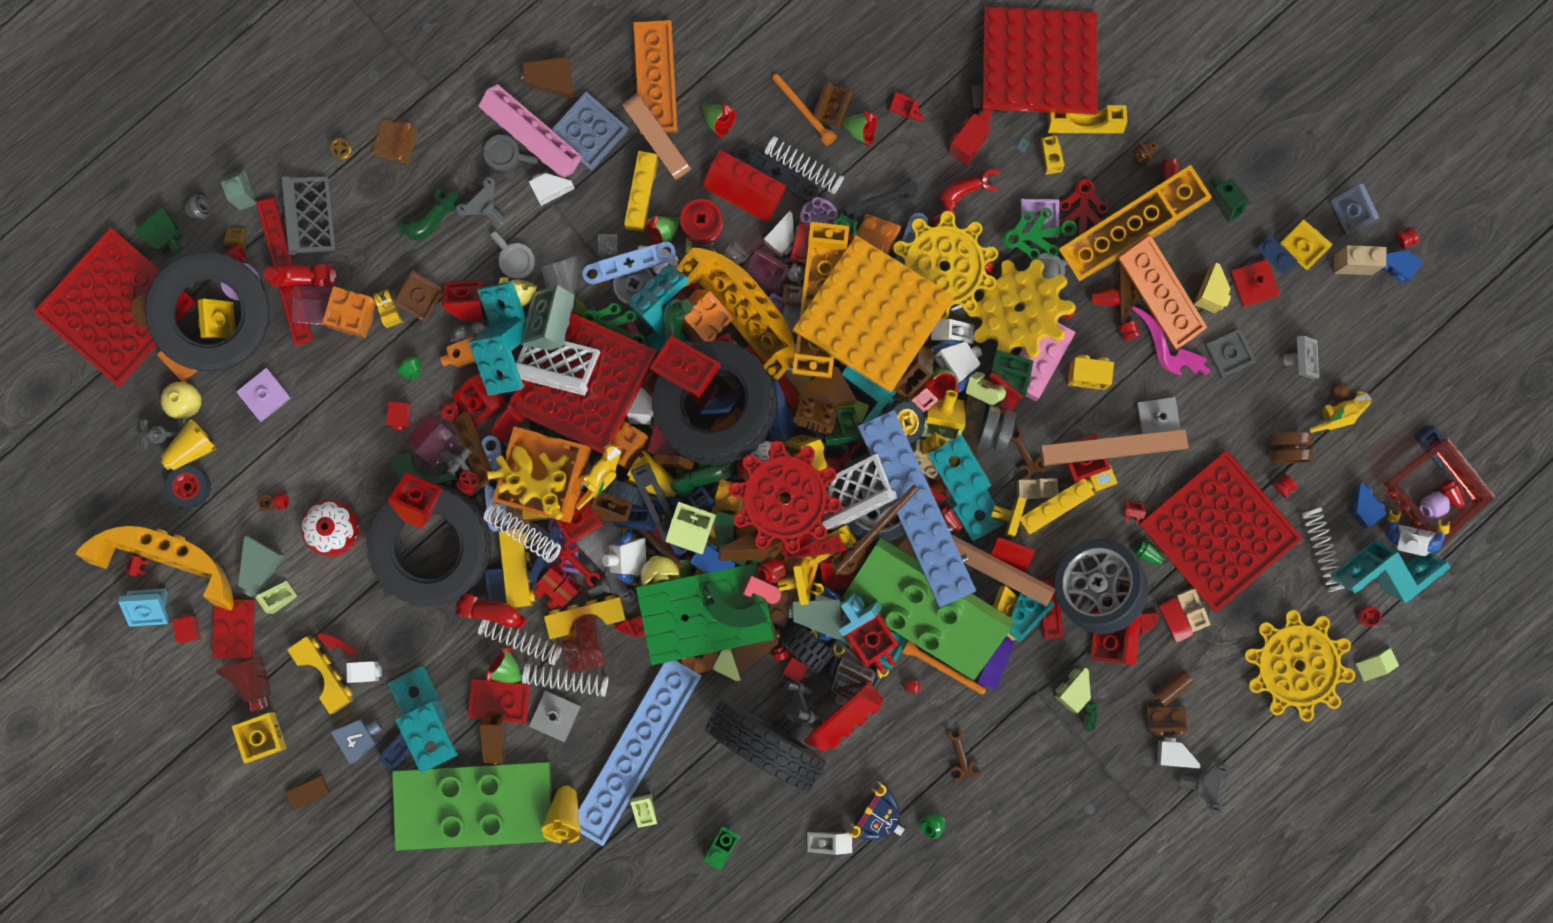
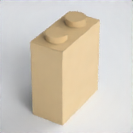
M1346 246L1334 255V274L1373 275L1386 266V247Z

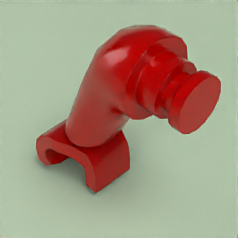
M994 168L987 169L981 172L979 177L975 176L949 184L943 189L939 197V201H942V207H944L941 213L950 211L955 214L953 208H956V202H960L964 195L983 188L987 191H996V186L987 184L988 175L996 176L1000 171Z
M279 265L266 268L264 278L274 287L313 284V280L316 287H330L334 285L336 271L333 270L331 265H313V270L311 266Z
M463 594L460 600H457L455 606V615L493 621L506 628L513 626L521 629L526 621L525 616L520 615L518 610L510 604L499 601H479L477 597Z

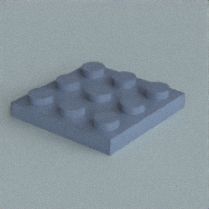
M587 92L583 94L552 129L554 133L583 156L580 162L590 171L600 163L629 130L627 126Z

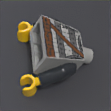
M836 644L833 648L835 655L832 656L828 667L829 682L833 685L832 692L837 694L835 698L836 703L839 705L844 704L868 682L877 690L882 682V676H887L889 669H886L885 673L881 674L877 668L876 672L844 656L840 658V655L845 652V647H843L841 653H837L835 650Z

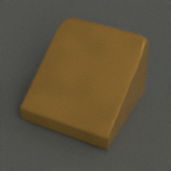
M227 228L224 238L226 250L233 246H240L245 251L246 228Z

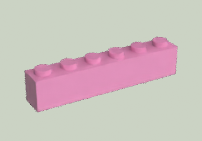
M498 84L486 91L479 107L487 115L493 118L515 139L520 141L529 151L555 171L557 175L566 178L575 171L583 156Z

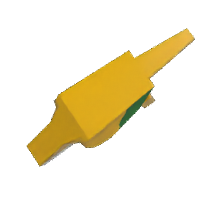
M1358 391L1357 396L1353 400L1343 401L1336 406L1326 405L1323 408V417L1326 423L1310 428V433L1354 424L1357 418L1370 405L1371 397L1364 391Z
M613 444L606 445L602 458L592 467L590 473L579 478L588 488V491L575 506L578 510L590 499L596 498L616 478L615 471L621 451Z

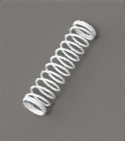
M774 136L770 140L769 144L765 149L766 155L770 153V157H773L777 154L776 161H779L783 158V165H786L790 161V169H792L797 164L796 173L800 172L803 169L802 176H806L809 173V180H812L816 176L815 184H818L823 179L821 185L822 188L826 187L829 184L828 192L831 191V193L833 194L836 193L844 179L842 175L839 176V178L837 179V181L831 189L830 186L836 175V172H834L829 181L823 186L826 176L830 170L829 168L822 176V178L817 182L823 164L820 166V168L814 174V176L810 178L813 168L817 161H815L813 165L810 167V169L804 174L805 168L810 159V157H808L803 166L797 171L799 163L804 153L801 154L796 163L791 167V163L797 152V149L794 151V153L788 159V161L784 163L786 155L791 145H789L785 153L778 159L784 141L777 149V151L771 156L772 150L778 140V137Z
M492 503L484 513V520L491 525L494 524L495 528H500L502 532H506L508 536H512L514 540H518L520 544H524L526 548H530L532 552L542 556L548 563L555 560L561 549L560 544H553V540L546 544L547 536L540 540L541 532L534 536L535 528H532L529 532V524L522 528L524 521L521 520L517 523V516L511 519V512L505 515V508L499 511L500 505L498 503ZM504 510L502 517L496 522L499 514ZM510 514V517L507 520V522L504 525H502L504 519L507 517V515ZM503 518L500 527L496 526V523ZM516 518L515 523L512 525L511 528H509V525L512 522V520ZM522 522L520 528L515 532V529L518 526V524ZM508 523L506 531L502 530V527ZM528 526L526 532L521 536V533L524 530V528ZM514 527L512 535L508 534V531ZM534 530L532 536L527 540V537L530 534V532ZM520 531L518 539L514 538V535ZM540 534L538 540L533 544V541L536 538V536ZM526 535L524 543L520 542V539ZM546 538L544 544L539 548V545L542 542V540ZM532 539L531 545L529 547L526 546V543ZM539 541L537 549L535 551L532 550V547ZM552 542L550 548L545 552V549L548 546V544ZM546 544L541 555L538 554V551ZM558 546L556 552L549 557L551 551Z
M1320 507L1307 512H1303V519L1318 517L1312 521L1307 522L1305 526L1321 524L1309 530L1307 533L1325 531L1321 534H1318L1310 538V540L1313 541L1328 538L1322 542L1313 545V548L1329 546L1321 551L1316 552L1315 555L1333 553L1318 560L1317 562L1320 563L1336 560L1330 564L1321 567L1320 570L1331 568L1338 569V567L1340 568L1341 566L1328 567L1339 561L1338 558L1327 559L1337 553L1336 551L1323 552L1325 550L1332 548L1334 544L1320 545L1332 538L1331 536L1319 537L1327 533L1329 529L1315 530L1317 528L1324 526L1327 522L1312 523L1318 519H1321L1322 517H1324V515L1318 514L1309 516L1311 514L1322 511V508ZM1337 569L1324 574L1322 577H1330L1331 573L1335 572ZM1332 579V580L1326 582L1325 584L1328 585V584H1334V583H1337V582H1335V581ZM1339 584L1327 588V592L1336 591L1345 587Z
M482 619L478 629V634H483L485 630V637H488L492 633V640H495L499 636V643H502L506 639V646L511 645V643L513 642L514 649L518 648V646L521 644V652L525 651L528 647V655H531L535 650V658H538L542 653V661H545L549 656V664H553V666L556 664L560 656L562 646L559 645L556 648L551 660L552 652L555 646L554 643L547 656L543 659L548 640L545 642L540 653L536 656L541 637L538 639L536 645L529 653L530 645L534 635L531 636L529 642L522 650L523 642L527 632L524 633L520 642L515 647L516 638L520 629H517V632L515 633L513 639L508 644V638L512 627L509 628L506 636L501 641V635L504 626L502 625L499 633L496 635L495 638H493L497 623L494 624L489 634L486 635L490 621Z
M525 664L522 676L523 684L527 683L528 685H530L534 678V683L536 686H538L542 678L543 687H546L549 681L550 687L552 689L554 688L557 682V687L560 690L565 682V689L566 691H568L573 682L574 692L578 690L580 685V691L583 694L588 685L589 695L593 693L596 685V695L599 696L600 693L601 697H605L608 676H604L600 691L598 693V675H596L594 685L590 693V673L588 674L587 682L583 691L582 672L580 674L576 690L574 688L575 671H573V675L568 689V671H565L563 682L561 684V687L559 688L560 669H558L556 679L552 686L551 667L548 679L546 681V684L544 685L545 667L543 666L539 681L536 684L537 665H535L531 681L529 682L528 677L530 672V664Z

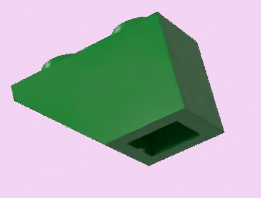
M722 826L705 856L704 862L721 871L739 835Z

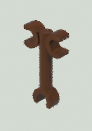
M1019 428L1017 429L1018 438L1011 436L1010 441L1016 443L1026 463L1025 466L1019 467L1018 472L1026 470L1027 476L1022 479L1027 480L1032 474L1044 472L1048 467L1040 468L1038 466L1041 457L1033 462L1022 440L1023 432Z
M960 728L957 729V737H953L951 731L947 733L949 739L953 740L960 767L955 766L951 768V771L958 770L960 772V776L954 778L956 782L961 781L963 777L970 775L979 776L981 774L980 771H972V767L978 764L977 761H972L969 765L967 763L961 742L963 733Z

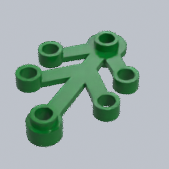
M1043 208L1030 231L1021 233L1026 224L1033 220V214L1030 211H1025L1021 215V220L1015 229L1006 231L1002 240L1007 248H1019L1028 255L1030 260L1038 259L1040 252L1038 249H1032L1023 241L1031 240L1044 249L1049 257H1055L1059 252L1058 247L1049 244L1042 238L1063 234L1066 237L1075 234L1077 226L1073 221H1065L1059 227L1040 230L1045 221L1052 216V211L1049 208ZM1045 210L1048 211V212H1049V216H1048V217H1044V216H1043V211H1045ZM1029 214L1030 220H1025L1024 215ZM1065 226L1071 228L1069 233L1065 231ZM1009 236H1014L1015 242L1011 243ZM1050 248H1054L1056 250V253L1054 255L1050 254ZM1032 251L1037 253L1036 258L1031 257Z
M611 303L609 307L598 312L594 309H588L582 314V317L589 321L592 315L594 323L637 342L642 338L643 344L646 346L648 344V339L645 335H634L617 327L626 322H635L638 319V314L635 311H627L625 315L608 322L601 319L610 314H619L622 308L618 303ZM614 305L617 306V311H616V312L613 311V306H614ZM630 313L634 315L632 320L629 318Z

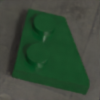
M997 350L991 370L1021 396L1025 397L1034 361Z
M854 407L839 408L837 410L834 428L831 434H827L825 446L862 441L863 437L858 428L860 425Z

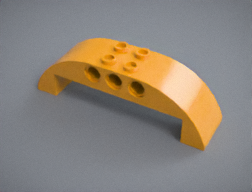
M817 222L810 223L800 318L847 250L849 226ZM798 335L792 374L832 378L834 357Z
M692 248L676 267L689 280L685 286L698 281L705 290L711 291L733 317L732 324L765 363L764 368L770 379H779L791 366L795 354L793 335L783 315L753 278L739 265L716 252L702 248Z
M135 526L116 527L95 535L76 552V555L87 563L107 569L115 548L208 578L210 581L203 597L215 606L232 611L233 594L226 574L210 556L197 546L186 541V538L175 534L172 537L167 535L168 532L161 529L154 531Z

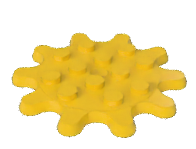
M950 211L942 213L940 224L936 227H929L921 218L915 219L912 223V228L916 234L915 240L911 243L898 241L894 244L893 251L895 254L903 257L906 267L954 296V299L940 320L947 319L949 309L954 304L961 305L968 313L975 312L978 307L974 299L975 291L980 288L993 290L996 287V280L994 277L986 274L985 265L990 261L996 260L998 251L995 247L983 248L978 244L977 238L982 232V225L978 222H972L966 229H959L955 225V216ZM947 261L950 264V269L945 272L939 268L940 262Z
M1038 259L1033 260L1025 271L1016 270L1012 261L1005 260L1001 264L1002 275L996 280V287L993 290L980 288L979 290L983 292L984 297L981 301L977 302V310L973 313L966 312L968 316L979 317L982 320V326L974 332V340L978 343H983L988 339H995L998 342L997 350L1011 353L1015 347H1022L1029 358L1039 356V343L1043 338H1051L1054 341L1063 340L1065 332L1058 326L1057 321L1062 315H1070L1075 311V304L1072 301H1064L1059 298V291L1067 285L1066 277L1064 275H1057L1051 279L1044 278L1042 275L1044 263ZM1018 303L1025 305L1024 310L1021 312L1015 311Z
M1291 610L1286 614V625L1282 629H1276L1267 622L1260 625L1259 633L1265 639L1263 648L1248 649L1245 653V659L1249 663L1256 664L1260 670L1258 677L1250 681L1249 689L1253 693H1260L1262 691L1271 693L1273 700L1270 704V711L1273 715H1281L1286 707L1292 705L1298 709L1300 718L1308 722L1314 717L1315 704L1323 702L1331 709H1337L1341 705V699L1335 692L1336 685L1340 682L1350 683L1355 679L1354 671L1343 667L1340 662L1341 656L1350 650L1351 643L1345 638L1337 641L1329 639L1327 631L1330 627V621L1327 617L1320 616L1313 625L1306 626L1301 621L1300 613L1296 610ZM1301 660L1304 664V668L1301 671H1297L1294 667L1295 662Z

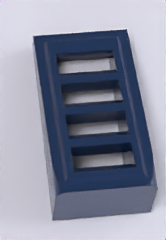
M1427 425L1414 436L1418 444L1439 468L1455 457L1435 426ZM1440 446L1441 448L1435 452L1434 450ZM1445 451L1446 454L1439 459L1438 456Z
M701 485L699 486L700 488L687 497L695 508L707 512L716 505V502L706 487Z
M632 507L627 522H613L614 526L654 531L655 522L649 509L643 507Z

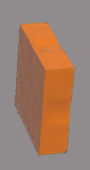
M514 426L506 452V462L513 472L519 470V467L512 458V450L518 446L525 448L533 463L531 476L535 480H543L548 475L545 465L539 458L542 453H546L552 462L557 461L563 454L568 456L569 460L561 468V471L566 474L567 487L563 492H556L551 489V493H554L558 498L560 512L563 515L559 520L571 523L582 485L579 478L585 475L592 449L582 444L545 436ZM499 478L497 486L505 483L506 480ZM496 486L493 502L555 519L553 515H548L543 511L542 501L539 498L533 497L525 505L519 502V499L526 491L524 487L519 494L513 495L508 490L499 493Z

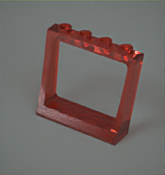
M1449 438L1437 440L1383 482L1384 486L1388 489L1387 495L1391 499L1397 500L1400 504L1399 510L1409 515L1412 519L1410 523L1414 528L1436 533L1437 531L1401 488L1399 482L1435 454L1439 457L1472 499V503L1450 524L1449 533L1445 534L1443 544L1496 497Z

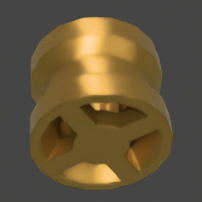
M337 138L332 141L330 151L337 159L346 160L351 156L352 148L346 140Z

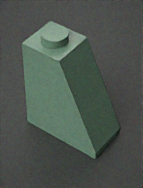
M245 169L225 176L221 184L230 203L239 210L256 205L257 200Z
M245 536L243 541L238 586L243 588V593L253 597V595L257 596L263 592L283 555L249 536Z
M840 600L809 601L806 605H800L799 601L793 602V606H789V618H793V622L834 639H841V633L839 632L841 627Z

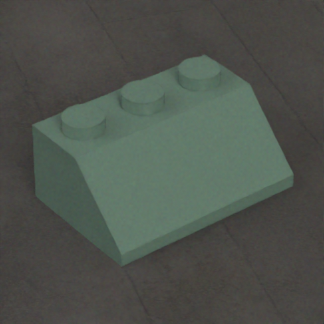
M558 285L535 292L521 345L546 350L562 347L565 342V334L569 325V317L574 305L575 295Z

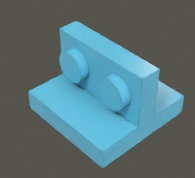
M166 588L127 591L126 596L119 597L118 603L129 627L168 624L169 617L165 609L168 596Z
M855 592L852 593L841 605L849 619L843 623L839 632L842 636L847 635L875 618L882 606L876 601L867 608H864L862 598L857 596Z

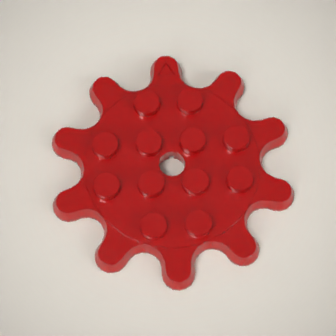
M775 441L770 446L771 454L768 460L759 461L753 455L744 457L743 466L749 472L748 480L744 483L734 482L729 486L730 495L738 497L744 502L743 510L734 516L733 522L740 528L747 525H754L757 528L758 535L755 539V545L759 549L767 548L773 539L779 538L784 541L786 551L790 554H795L800 549L799 540L803 534H811L818 540L824 539L827 535V529L821 523V516L826 512H837L841 508V502L837 498L828 496L826 493V486L835 480L836 471L829 467L823 470H816L812 465L815 450L811 446H804L797 456L791 457L786 453L784 444L780 441ZM782 492L790 494V500L786 503H782L779 499V495Z

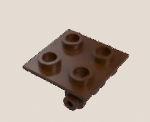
M801 395L793 422L805 428L809 422L808 429H810L812 423H815L813 431H816L817 425H819L818 432L826 435L827 433L831 434L838 407L828 402L824 403L812 397Z

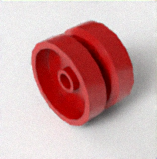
M695 199L689 202L682 210L680 216L682 231L691 243L708 245L715 242L720 236L723 228L722 215L718 206L712 201Z

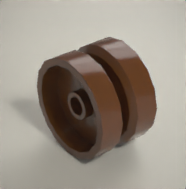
M1306 432L1270 434L1269 445L1275 448H1282L1269 452L1270 462L1290 464L1314 461L1313 451L1301 448L1313 444V434Z

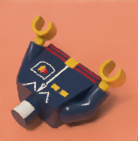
M877 782L880 785L878 790L872 788L874 795L856 825L850 824L853 827V831L851 833L846 832L849 836L864 840H880L882 837L886 838L889 832L894 833L898 837L903 833L905 826L897 822L900 816L897 801L894 795L881 782Z

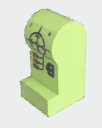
M977 372L970 376L966 394L991 405L1005 398L1006 391L1004 387L999 384L994 385L985 380V374Z

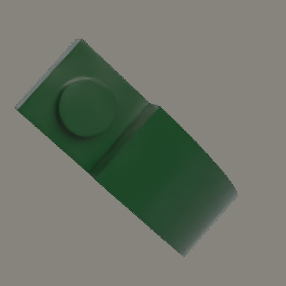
M411 453L391 458L394 471L400 480L406 472L431 484L444 485L446 487L455 485V481L459 480L458 472H455L454 475L445 473L435 477L423 476L418 471L413 454Z
M721 508L717 511L714 524L715 537L720 548L738 539L735 531L736 525L733 522L737 512ZM766 559L750 560V562L754 564H760V562L766 561ZM737 560L734 562L745 566L747 560Z
M713 581L703 585L705 588L703 590L707 601L711 600L712 602L706 606V609L720 623L730 627L745 628L758 625L768 619L759 602H755L743 609H733L722 600Z

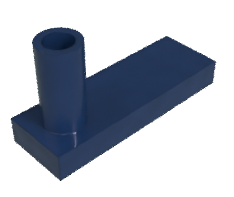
M532 522L529 524L528 532L535 528L534 536L541 532L540 539L544 536L548 538L546 544L550 540L554 541L553 544L557 543L561 535L560 529L553 527L550 531ZM552 542L548 544V546L545 549V552L550 548ZM546 544L543 546L540 555L543 553V549L546 546ZM538 556L528 577V581L535 585L547 564V561L542 556Z

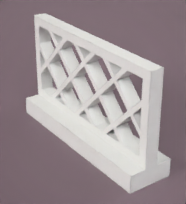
M565 341L562 348L560 347L550 354L544 349L547 355L536 360L534 354L543 349H531V347L523 346L516 362L522 380L585 396L588 390L586 385L600 354L598 349ZM569 349L576 351V354L568 358L563 353ZM587 353L593 354L591 360L583 363L581 356ZM562 354L564 360L553 364L551 358ZM532 355L534 362L528 365L522 364L525 358ZM579 358L581 365L571 369L569 362ZM549 360L552 366L541 369L539 364ZM567 364L569 371L563 374L557 372V368ZM584 368L585 374L583 379L576 378L573 373Z
M878 454L837 473L835 480L830 482L831 485L826 486L829 488L827 495L830 497L833 490L841 493L839 501L843 510L834 512L831 516H829L828 512L822 515L824 518L822 525L827 530H835L898 498L896 492L892 491ZM873 461L876 465L874 474L867 471L869 463ZM855 470L861 472L858 482L851 480L852 473ZM865 474L873 477L870 487L862 484ZM839 478L845 480L842 490L835 488ZM877 479L882 481L885 489L881 491L874 490ZM849 482L857 485L854 495L846 492ZM861 487L868 490L865 499L858 498ZM845 495L852 498L849 507L842 506Z

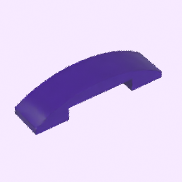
M1008 636L1004 638L983 667L977 683L996 690L1015 640L1012 641Z

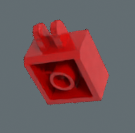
M983 110L979 116L974 113L971 118L967 117L961 125L960 133L956 131L950 139L948 153L965 166L969 164L987 140L988 133L990 132V124L988 122H990L992 117L990 110Z
M879 613L875 618L843 636L861 666L867 667L874 663L877 669L883 673L885 672V667L879 660L881 656L885 657L889 665H895V661L889 651L896 647L898 643ZM868 636H872V637H873V638L871 639V642H872L871 644L867 642V637H868Z

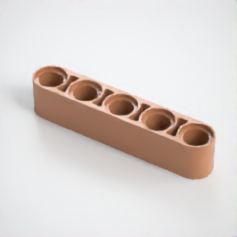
M635 93L622 103L624 109L675 180L691 170L689 164L638 93Z

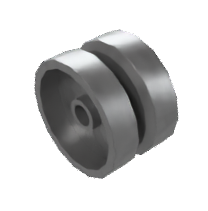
M646 268L614 278V292L620 303L627 308L633 309L627 302L654 277L651 271ZM633 285H637L638 288H637V289H633L632 286H633Z
M990 405L982 425L978 446L988 448L993 438H995L994 450L1004 453L1014 430L1016 412L1006 410L1001 420H999L1000 408Z

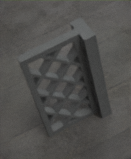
M328 176L282 177L281 185L288 255L335 251ZM316 182H324L325 189L321 193L312 188ZM294 183H302L307 188L300 195L294 190ZM309 189L317 195V198L312 203L303 197ZM300 199L309 205L303 213L296 208V204ZM319 199H322L327 205L322 212L314 206ZM311 208L320 214L314 221L305 216ZM302 217L310 223V226L305 231L298 227V222ZM321 217L328 221V226L324 230L315 224ZM313 226L321 232L315 240L307 234ZM325 235L330 239L331 246L323 247L318 243V240ZM304 236L313 242L307 248H300L299 241Z

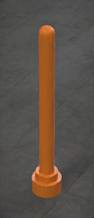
M774 74L772 76L773 81L821 134V141L824 145H830L837 138V135L832 130L826 129L778 74Z
M907 640L901 651L907 656L914 655L977 693L985 694L986 689L983 686L921 651L917 645Z

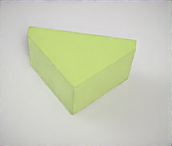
M285 581L257 595L255 598L266 613L274 614L294 600L297 595L289 583Z
M1391 648L1355 663L1363 681L1386 675L1399 666Z
M731 649L722 650L713 670L735 681H740L741 678Z
M652 794L632 797L630 802L638 828L657 824Z

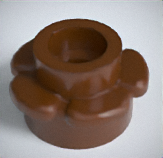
M264 493L257 501L259 509L264 512L274 510V496H271L270 493Z

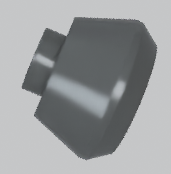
M194 194L185 203V212L193 219H205L210 213V205L205 197Z

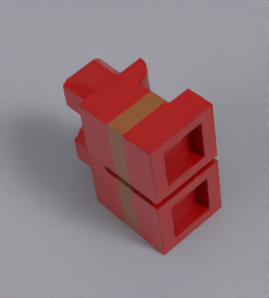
M555 562L540 577L533 591L538 598H541L545 593L548 594L551 598L546 604L552 610L557 609L559 606L563 607L581 588V585L570 575L565 578L567 573Z

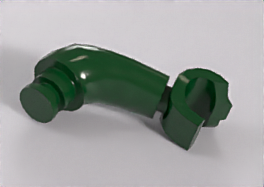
M437 188L435 198L438 204L435 203L418 220L414 219L411 222L401 221L399 224V234H405L409 236V239L416 241L427 238L439 225L446 211L452 212L456 210V206L461 202L459 192L453 189L450 191L449 196L444 199L445 193L442 189Z
M674 299L665 307L664 344H666L670 336L680 340L682 321L686 314L692 312V304L689 300L681 301Z
M736 463L708 464L692 471L691 475L686 469H677L676 473L679 479L671 481L670 487L678 496H688L694 491L695 487L730 477L736 470Z

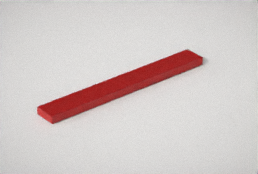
M271 197L257 201L256 204L273 266L294 265L292 256L288 255L287 238L276 198ZM300 286L279 287L294 346L313 342L314 339Z

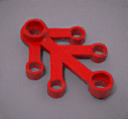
M1088 179L1078 181L1075 186L1076 192L1066 200H1062L1059 204V210L1067 212L1071 204L1080 198V206L1066 218L1059 221V226H1061V222L1074 221L1079 217L1078 236L1087 230V217L1095 226L1102 222L1088 206V199L1097 207L1096 211L1100 215L1106 214L1109 209L1108 205L1096 196L1094 184ZM1086 186L1088 188V191L1083 192L1081 190V187ZM1066 203L1068 208L1063 209L1061 205ZM1099 206H1104L1106 210L1104 212L1100 211Z

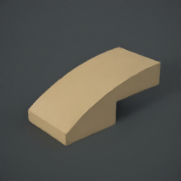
M1058 478L1016 481L1017 498L1046 499L1053 498L1059 494Z
M1191 587L1175 594L1192 632L1211 625L1205 608L1201 605L1194 588Z

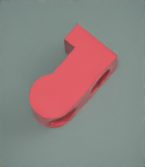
M748 576L741 595L745 597H751L752 594L761 597L767 604L777 603L781 598V592L778 588L753 576Z

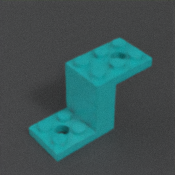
M670 263L663 267L659 274L649 280L627 302L653 332L647 336V346L657 351L665 345L664 310L661 307L689 282L688 278ZM681 332L680 341L683 342L686 336Z
M513 281L482 287L477 291L490 326L472 339L469 345L489 396L521 390L524 385L511 351L521 344L527 319ZM498 299L504 302L505 308L499 305ZM496 370L501 371L503 377L498 376Z
M848 366L843 371L842 375L848 386L875 406L862 424L882 416L883 410L895 402V390L889 393Z
M962 435L928 454L929 459L947 488L943 493L972 542L1006 523L1005 520L991 517L995 505L987 491L991 484ZM950 457H958L960 460L959 466L952 467L949 464ZM980 510L985 514L983 521H977L974 518L976 511Z
M1375 539L1333 572L1331 577L1335 582L1353 593L1362 590L1365 585L1376 578L1383 591L1406 604L1451 567L1447 561L1432 553L1426 556L1417 555L1405 565L1396 550Z
M421 666L389 682L388 685L403 714L402 717L395 721L420 773H424L457 756L454 745L442 721L449 717L425 667ZM413 686L419 689V695L415 698L409 694V690ZM428 741L435 742L436 749L434 752H429L426 749Z

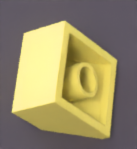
M1215 263L1207 271L1194 305L1212 313H1216L1220 309L1222 310L1224 306L1228 305L1231 298L1228 295L1230 287L1220 264Z

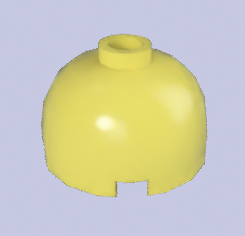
M499 278L498 284L510 282L508 281L509 278ZM520 279L511 280L514 283L521 305L526 306L530 304L533 294L537 290V285L534 286L533 283Z
M174 382L163 390L160 403L168 416L177 420H187L199 411L201 396L193 385L186 382Z
M654 556L650 558L641 570L643 586L681 578L677 565L666 557Z

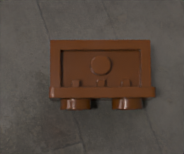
M826 82L821 90L818 105L815 107L814 117L820 123L841 127L853 92L850 89L835 87L830 82Z

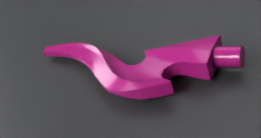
M1135 306L1132 307V310L1148 325L1154 340L1159 363L1165 370L1173 374L1182 375L1180 369L1186 365L1194 374L1200 370L1203 374L1207 375L1211 371L1210 368L1204 365L1207 359L1200 355L1179 348L1177 354L1171 356L1162 328L1158 322L1145 311Z

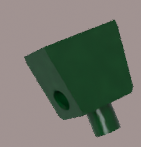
M1217 175L1210 180V183L1215 188L1212 199L1229 223L1245 212L1249 199L1233 179L1229 178L1223 181L1220 175Z
M163 207L135 230L139 236L162 253L170 250L173 255H177L183 250V247L178 243L183 238V234L170 213Z

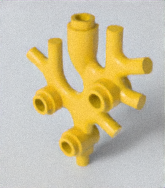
M521 446L515 447L512 450V458L519 467L517 472H513L503 456L496 458L501 469L488 471L487 474L488 479L504 478L506 480L505 483L497 486L499 493L508 490L509 493L517 495L524 487L526 491L519 499L522 505H525L531 498L536 497L542 501L543 511L546 514L553 515L556 520L563 517L560 512L558 498L554 493H551V489L556 492H563L567 487L566 474L561 471L562 466L569 460L567 455L563 454L555 462H552L546 453H542L539 456L548 471V475L543 480L532 478V460L525 448Z

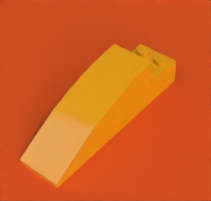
M1190 165L1059 248V251L1078 280L1081 281L1118 260L1117 256L1147 234L1154 238L1171 228L1178 220L1210 201L1212 196Z

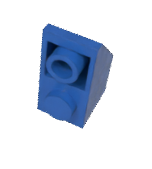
M1408 250L1386 254V266L1381 270L1392 274L1393 279L1406 283L1411 280L1423 261Z
M1361 483L1354 488L1351 514L1362 528L1365 529L1371 527L1387 513L1384 510V504L1380 500H1376L1372 495L1373 490L1367 484Z
M709 542L705 546L703 555L696 553L690 561L692 565L705 573L729 569L735 566L733 561H720L718 559L719 553L716 552L718 548Z

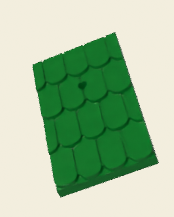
M749 564L636 587L651 665L775 639L769 605L761 597L754 594L751 597L741 595L748 576L759 579L757 575L759 564ZM713 581L722 600L733 609H743L755 602H759L768 619L758 625L745 628L730 627L720 623L706 609V606L712 602L711 600L707 601L703 593L705 588L703 585Z

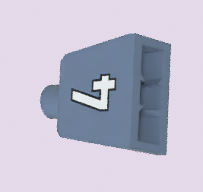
M362 719L331 732L349 763L353 764L378 743L374 735L382 730V726L377 720L367 725L366 721Z

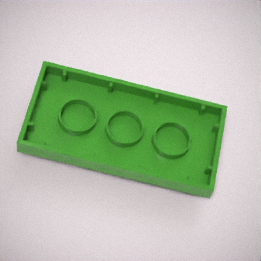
M881 537L842 597L845 600L855 592L857 596L862 598L864 608L878 601L882 606L878 613L887 627L972 680H975L1010 632L1015 620L973 594L939 607L919 561Z
M550 762L432 768L424 773H420L419 769L393 771L395 851L552 842L542 835L543 831H541L542 824L552 804Z

